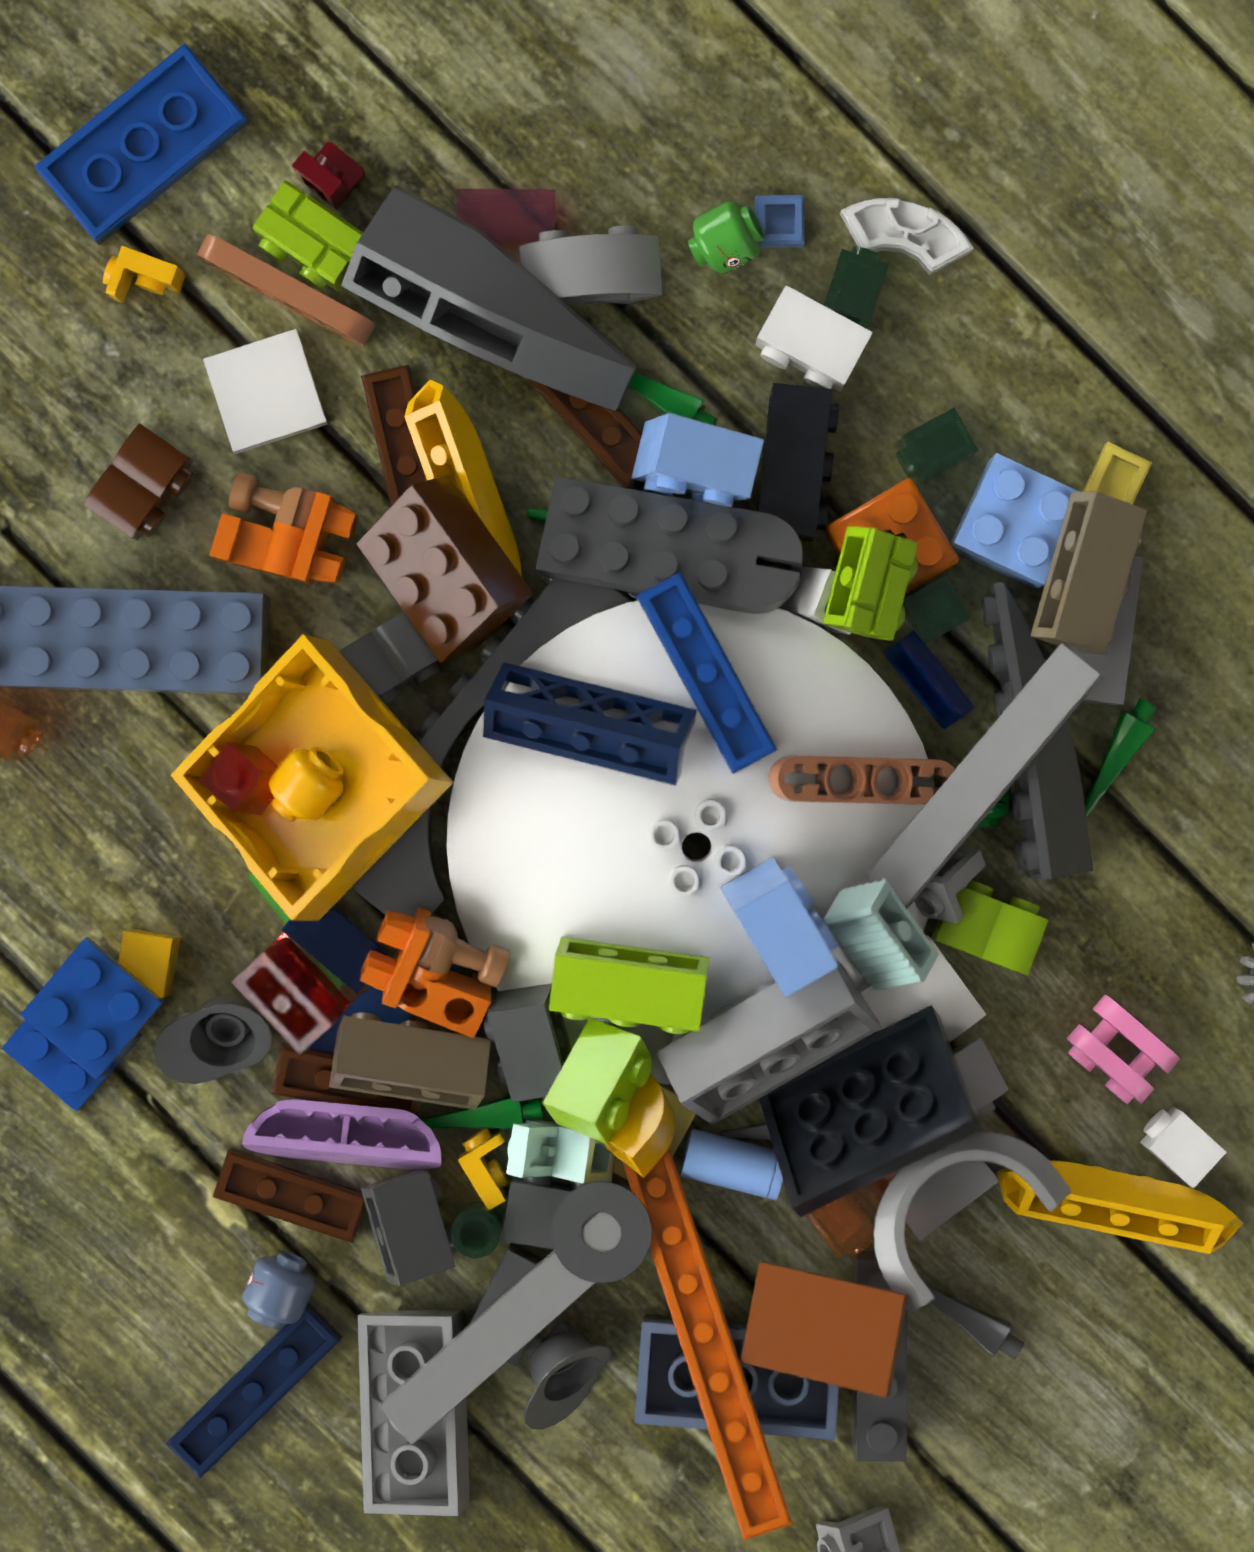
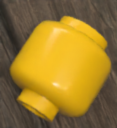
M313 747L311 750L305 748L295 749L269 779V788L274 796L272 800L273 807L281 816L289 821H295L299 818L304 821L313 822L320 819L343 793L342 767L330 754L321 748Z

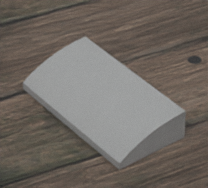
M464 1309L400 1310L361 1313L358 1315L364 1513L459 1516L470 1506L467 1398L465 1397L412 1445L379 1408L380 1403L464 1330Z

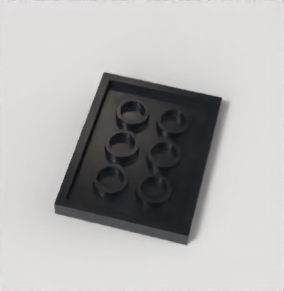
M932 1005L858 1041L759 1098L791 1208L800 1218L982 1130L942 1021Z

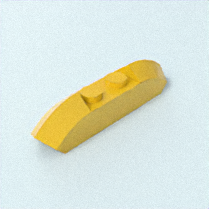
M430 379L408 402L404 416L426 479L431 480L444 475L450 476L522 577L517 544L475 427L464 408L451 392L443 385Z
M1056 1160L1048 1161L1054 1166L1072 1192L1056 1208L1049 1211L1020 1175L1009 1168H1004L997 1172L1003 1200L1017 1215L1211 1254L1223 1247L1244 1224L1226 1206L1193 1188L1156 1180L1148 1176H1136L1107 1170L1099 1166H1088Z

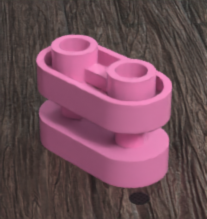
M1105 994L1092 1008L1103 1020L1091 1033L1078 1024L1066 1038L1073 1045L1067 1053L1087 1071L1091 1072L1097 1066L1109 1076L1110 1080L1105 1086L1128 1105L1134 1098L1142 1104L1154 1090L1144 1079L1155 1065L1168 1074L1180 1061V1058L1124 1008ZM1117 1033L1140 1052L1129 1065L1107 1047L1108 1043Z

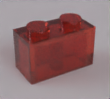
M285 932L275 939L231 981L298 1054H301L326 1032L351 1005L350 1001Z

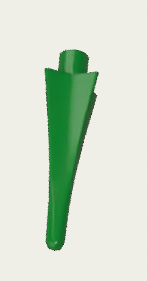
M634 373L629 388L638 393L664 415L671 413L716 425L718 419L704 411L706 405H703L704 399Z
M1139 698L1131 714L1121 710L1099 771L1084 800L1086 820L1114 779L1156 730L1148 725V722L1157 707L1142 698Z
M507 1096L480 1104L476 1110L465 1108L419 1119L425 1122L431 1129H513V1124H526V1120L544 1118V1105L542 1098L512 1102L511 1097Z

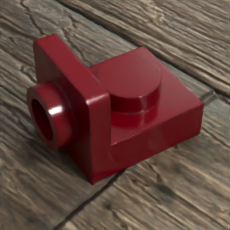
M332 142L325 143L314 158L303 151L291 165L298 180L335 210L341 206L365 176L364 169Z

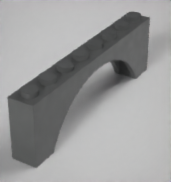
M543 577L541 582L547 586L536 601L529 598L513 613L510 620L516 625L504 639L496 635L479 655V658L484 661L480 669L473 677L464 673L447 694L453 700L442 715L434 710L416 732L422 738L419 744L443 770L459 738L473 720L484 710V699L504 662L520 666L539 647L565 629L596 613L630 601L615 589ZM433 804L352 886L355 891L384 915L390 910L413 917L417 907H421L431 911L432 917L447 899L434 861L431 830Z

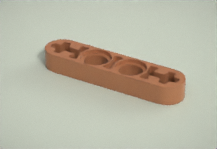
M207 234L196 255L198 259L219 272L361 347H365L376 326L374 322L362 314L211 234Z
M785 756L773 764L768 779L773 793L786 801L927 804L940 787H914L913 777H931L934 774L936 777H941L942 786L955 768L947 761L934 759ZM840 765L845 766L852 776L851 786L843 794L835 792L830 782L831 773ZM885 767H891L898 777L897 788L890 795H884L877 786L878 774ZM794 769L799 774H816V784H796L793 787L792 784L785 783L786 773H792Z

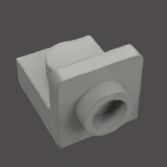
M965 846L958 848L915 899V904L923 916L954 924L963 918L956 894L964 889L986 866L981 850Z
M877 1506L839 1523L825 1520L816 1524L819 1537L817 1541L818 1552H900L889 1508Z

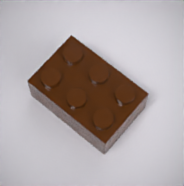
M449 475L411 485L356 543L440 663L476 650L534 594Z

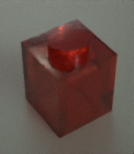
M227 742L199 782L231 811L262 815L274 799L269 788V779L279 766L256 746Z

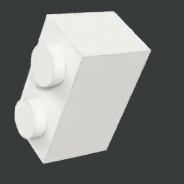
M785 285L757 337L755 346L762 349L760 356L767 362L781 369H786L789 364L806 373L803 379L811 386L826 389L834 388L841 392L873 332Z

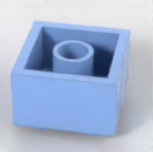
M667 413L645 422L631 479L644 482V491L666 496H673V493L692 495L691 500L732 507L733 502L749 499L751 496L764 439Z
M996 453L988 461L950 544L957 554L1037 590L1046 583L1071 492L1079 491Z
M771 857L720 887L785 998L839 967L830 952L839 946L815 908L809 911L806 910L814 902L790 865L781 870L774 858Z

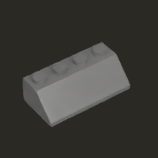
M835 959L839 967L786 998L775 980L761 984L754 990L752 997L738 1005H727L715 1011L710 1017L711 1020L700 1026L699 1032L689 1031L686 1034H675L669 1039L668 1045L657 1051L656 1054L680 1103L714 1125L876 1032L882 1026L843 965Z

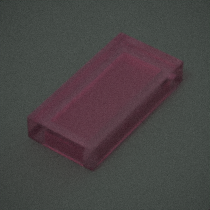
M457 189V217L484 231L495 242L539 241V233L555 230V190Z

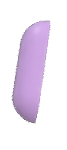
M283 1100L275 1103L274 1106L257 1116L248 1125L242 1141V1145L246 1149L284 1158L397 1169H433L441 1166L440 1145L431 1128L419 1119L417 1115L400 1109L308 1100Z

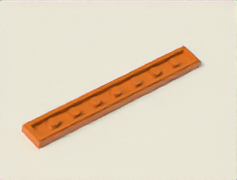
M670 1147L644 1178L622 1162L631 1192L644 1205L650 1219V1251L743 1539L747 1540L792 1525Z

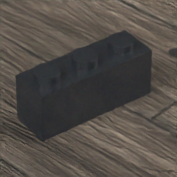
M773 383L769 398L757 512L772 514L783 519L794 529L800 541L813 542L816 537V530L825 531L828 501H820L822 481L830 482L832 477L834 453L825 452L827 432L836 433L839 404L831 403L832 389Z

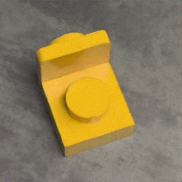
M121 246L118 257L112 256L107 263L103 283L107 285L106 294L113 300L124 303L133 277H137L136 286L152 293L163 295L165 288L180 293L186 274L177 265Z
M485 1128L462 1143L466 1151L461 1153L458 1158L459 1164L488 1211L506 1201L508 1193L504 1187L510 1184L499 1162L495 1158L488 1162L484 1156L506 1141L507 1136L502 1129L491 1134L488 1128Z

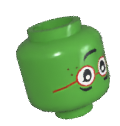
M729 200L695 218L693 223L695 237L688 240V244L699 266L702 267L708 264L716 273L727 274L758 257L760 243L765 241V235L755 212L749 205L742 207L739 203Z

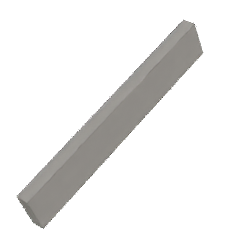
M1061 643L869 871L866 877L872 882L875 880L879 882L885 878L905 908L908 909L1103 677Z
M603 1212L595 1213L582 1225L581 1237L584 1244L590 1250L604 1253L612 1250L619 1243L621 1227L612 1215ZM553 1250L380 1403L379 1408L412 1445L595 1282L583 1280L569 1272L559 1261Z

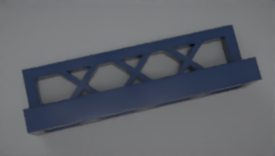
M504 662L484 699L483 737L676 786L682 773L684 746L695 723L697 710ZM509 682L528 686L532 691L518 694L506 691ZM568 696L578 699L580 703L566 706L558 704L554 699ZM617 708L625 710L629 715L614 718L606 716L603 711ZM665 720L677 723L679 726L675 733L655 728L652 723Z

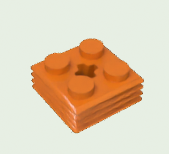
M906 478L829 524L825 529V533L839 557L847 526L874 528L917 542L918 546L915 557L918 561V568L913 580L908 583L905 594L953 567L959 561L955 550L915 483L910 478Z

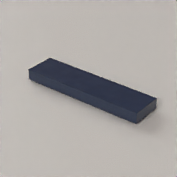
M308 1302L299 1321L293 1324H285L284 1328L280 1329L165 1444L200 1479L342 1339V1336Z

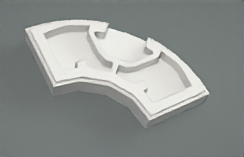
M877 198L853 204L840 211L844 223L863 256L878 251L901 252L918 261L929 275L966 256L974 249L965 234L950 219L932 208L928 209L915 203L900 201L897 198Z

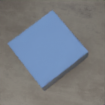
M804 195L755 196L754 212L765 235V241L760 243V248L804 247Z

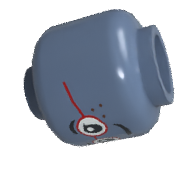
M280 1251L277 1257L265 1256L258 1259L242 1294L243 1302L249 1308L247 1315L254 1321L273 1329H283L285 1324H293L299 1321L315 1288L313 1276L304 1269L307 1262L303 1258L287 1251Z

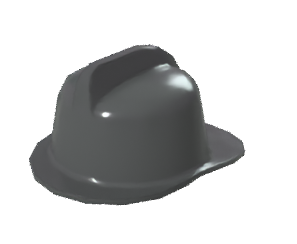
M219 995L205 1001L197 1011L182 1016L166 1025L156 1038L154 1056L157 1066L166 1076L181 1083L198 1084L214 1080L260 1062L270 1050L272 1034L269 1024L258 1013L255 1003H248L242 998L232 995Z
M567 1321L558 1322L529 1357V1368L535 1390L526 1405L524 1422L531 1429L542 1430L554 1426L567 1418L581 1404L599 1372L610 1360L611 1349L606 1345H593L571 1323Z

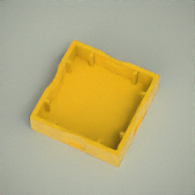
M304 634L256 683L243 705L231 717L217 725L171 774L172 778L212 826L224 833L234 843L244 858L248 869L292 921H319L453 783L329 640ZM313 747L321 748L330 754L343 769V775L341 776L344 783L343 793L320 819L313 822L304 821L299 818L295 821H289L281 816L272 805L274 796L269 788V779L295 749L305 748L311 750Z

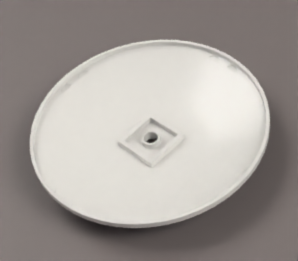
M638 600L596 613L565 629L539 647L520 666L696 709V720L684 746L682 773L675 786L484 738V712L482 713L463 751L453 782L447 823V857L449 879L456 910L469 944L485 952L491 945H497L510 950L508 964L500 983L496 987L497 990L505 991L551 984L558 944L561 937L710 957L701 1026L709 1022L711 1015L718 1009L731 1004L738 1005L752 997L754 990L767 981L774 980L720 887L773 857L781 870L789 865L791 866L814 902L806 910L809 911L815 908L820 918L824 920L839 891L845 887L848 889L859 884L863 886L867 882L873 883L866 875L926 805L786 801L777 797L769 785L768 777L771 767L778 759L785 756L928 759L923 743L912 721L890 687L865 660L841 640L816 624L786 610L777 608L766 613L751 614L699 604L777 748V751L732 774ZM509 682L506 691L523 694L532 691V689L528 686ZM568 696L554 699L558 704L566 706L580 703L578 699ZM617 708L603 711L606 716L614 718L629 715L625 710ZM665 720L652 723L655 728L675 733L679 726L677 723ZM843 765L836 767L831 773L830 782L835 792L838 794L845 793L852 783L851 773ZM885 767L878 774L877 786L884 795H890L897 788L898 777L891 767ZM794 769L792 773H786L785 783L792 784L793 787L796 784H816V774H799ZM934 776L913 777V786L936 788ZM695 832L705 834L711 842L709 853L699 860L690 859L682 852L683 840L686 836ZM914 901L907 910L920 929L924 931L928 917L920 913ZM836 940L839 947L830 952L843 965L859 989L867 983V976H862L859 973L855 962L851 961V955L846 954V947H841L840 940ZM563 1016L571 1048L573 1049L588 1019L572 1020ZM591 1017L642 1037L653 1057L651 1074L658 1083L671 1084L656 1052L667 1046L669 1039L675 1034L663 1031L660 1026L640 1024L636 1027H622L613 1024L610 1019Z

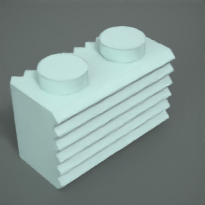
M885 878L879 882L875 880L871 884L867 882L863 886L859 884L856 887L843 888L839 891L824 917V921L828 925L833 937L836 940H840L841 947H846V954L851 955V961L855 962L859 973L862 976H867V983L872 984L873 991L924 982L939 955Z

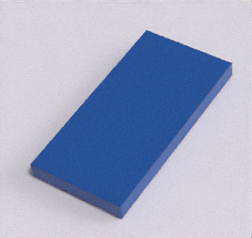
M184 43L38 162L34 168L93 240L100 245L246 126L249 121L191 49Z

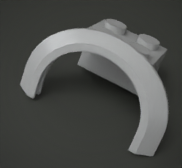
M976 1132L885 1176L887 1181L879 1186L884 1194L875 1218V1254L882 1275L891 1290L909 1294L906 1307L909 1313L928 1304L935 1296L918 1275L909 1259L904 1237L905 1222L917 1239L921 1241L997 1184L999 1180L984 1161L1005 1166L1020 1175L1029 1184L1049 1211H1052L1072 1190L1054 1166L1038 1150L1026 1142L1005 1134Z

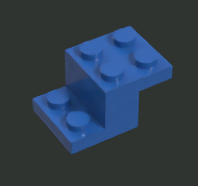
M87 937L82 940L22 1011L20 1016L25 1019L24 1022L1 1049L77 1112L143 1036L139 1031L165 1001L92 939Z

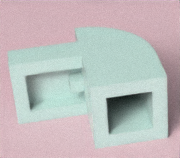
M526 1120V1124H513L512 1137L507 1148L509 1158L506 1174L521 1178L553 1176L583 1184L612 1182L615 1156L607 1150L603 1142L556 1124L555 1121Z

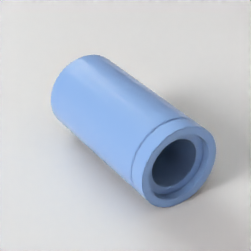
M691 1128L682 1161L680 1177L777 1200L783 1178L774 1149Z

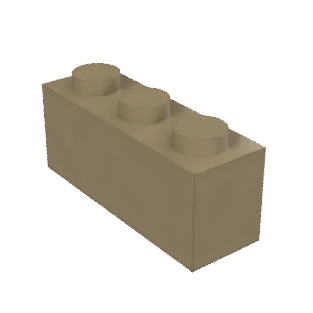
M1097 491L1071 492L1031 637L1057 646L1062 643L1069 650L1078 653L1106 655L1108 646L1114 640L1117 632L1116 618L1121 600L1130 586L1131 575L1129 572L1134 555L1144 537L1145 528L1143 524L1147 509Z
M354 1013L351 1017L343 1016L336 1033L329 1087L476 1110L485 1096L491 1041L487 1038L478 1037L477 1033L473 1039L453 1030H449V1032L431 1030L428 1024L420 1021L409 1020L403 1021L400 1024L381 1022L379 1016L370 1013Z

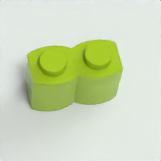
M971 880L964 889L956 894L963 918L956 924L938 920L931 939L1028 976L1049 920L1037 915L1040 906L1013 896L1009 904L991 898L994 891L993 888Z

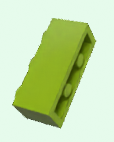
M561 937L555 953L549 1011L561 1012L562 1016L572 1020H586L590 1017L610 1019L613 1024L622 1027H636L640 1024L660 1026L663 1031L672 1034H686L689 1031L699 1032L710 957Z

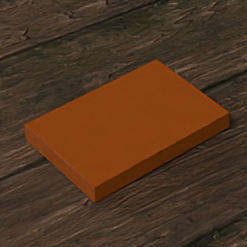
M761 1261L758 1265L740 1362L885 1398L889 1397L909 1294Z

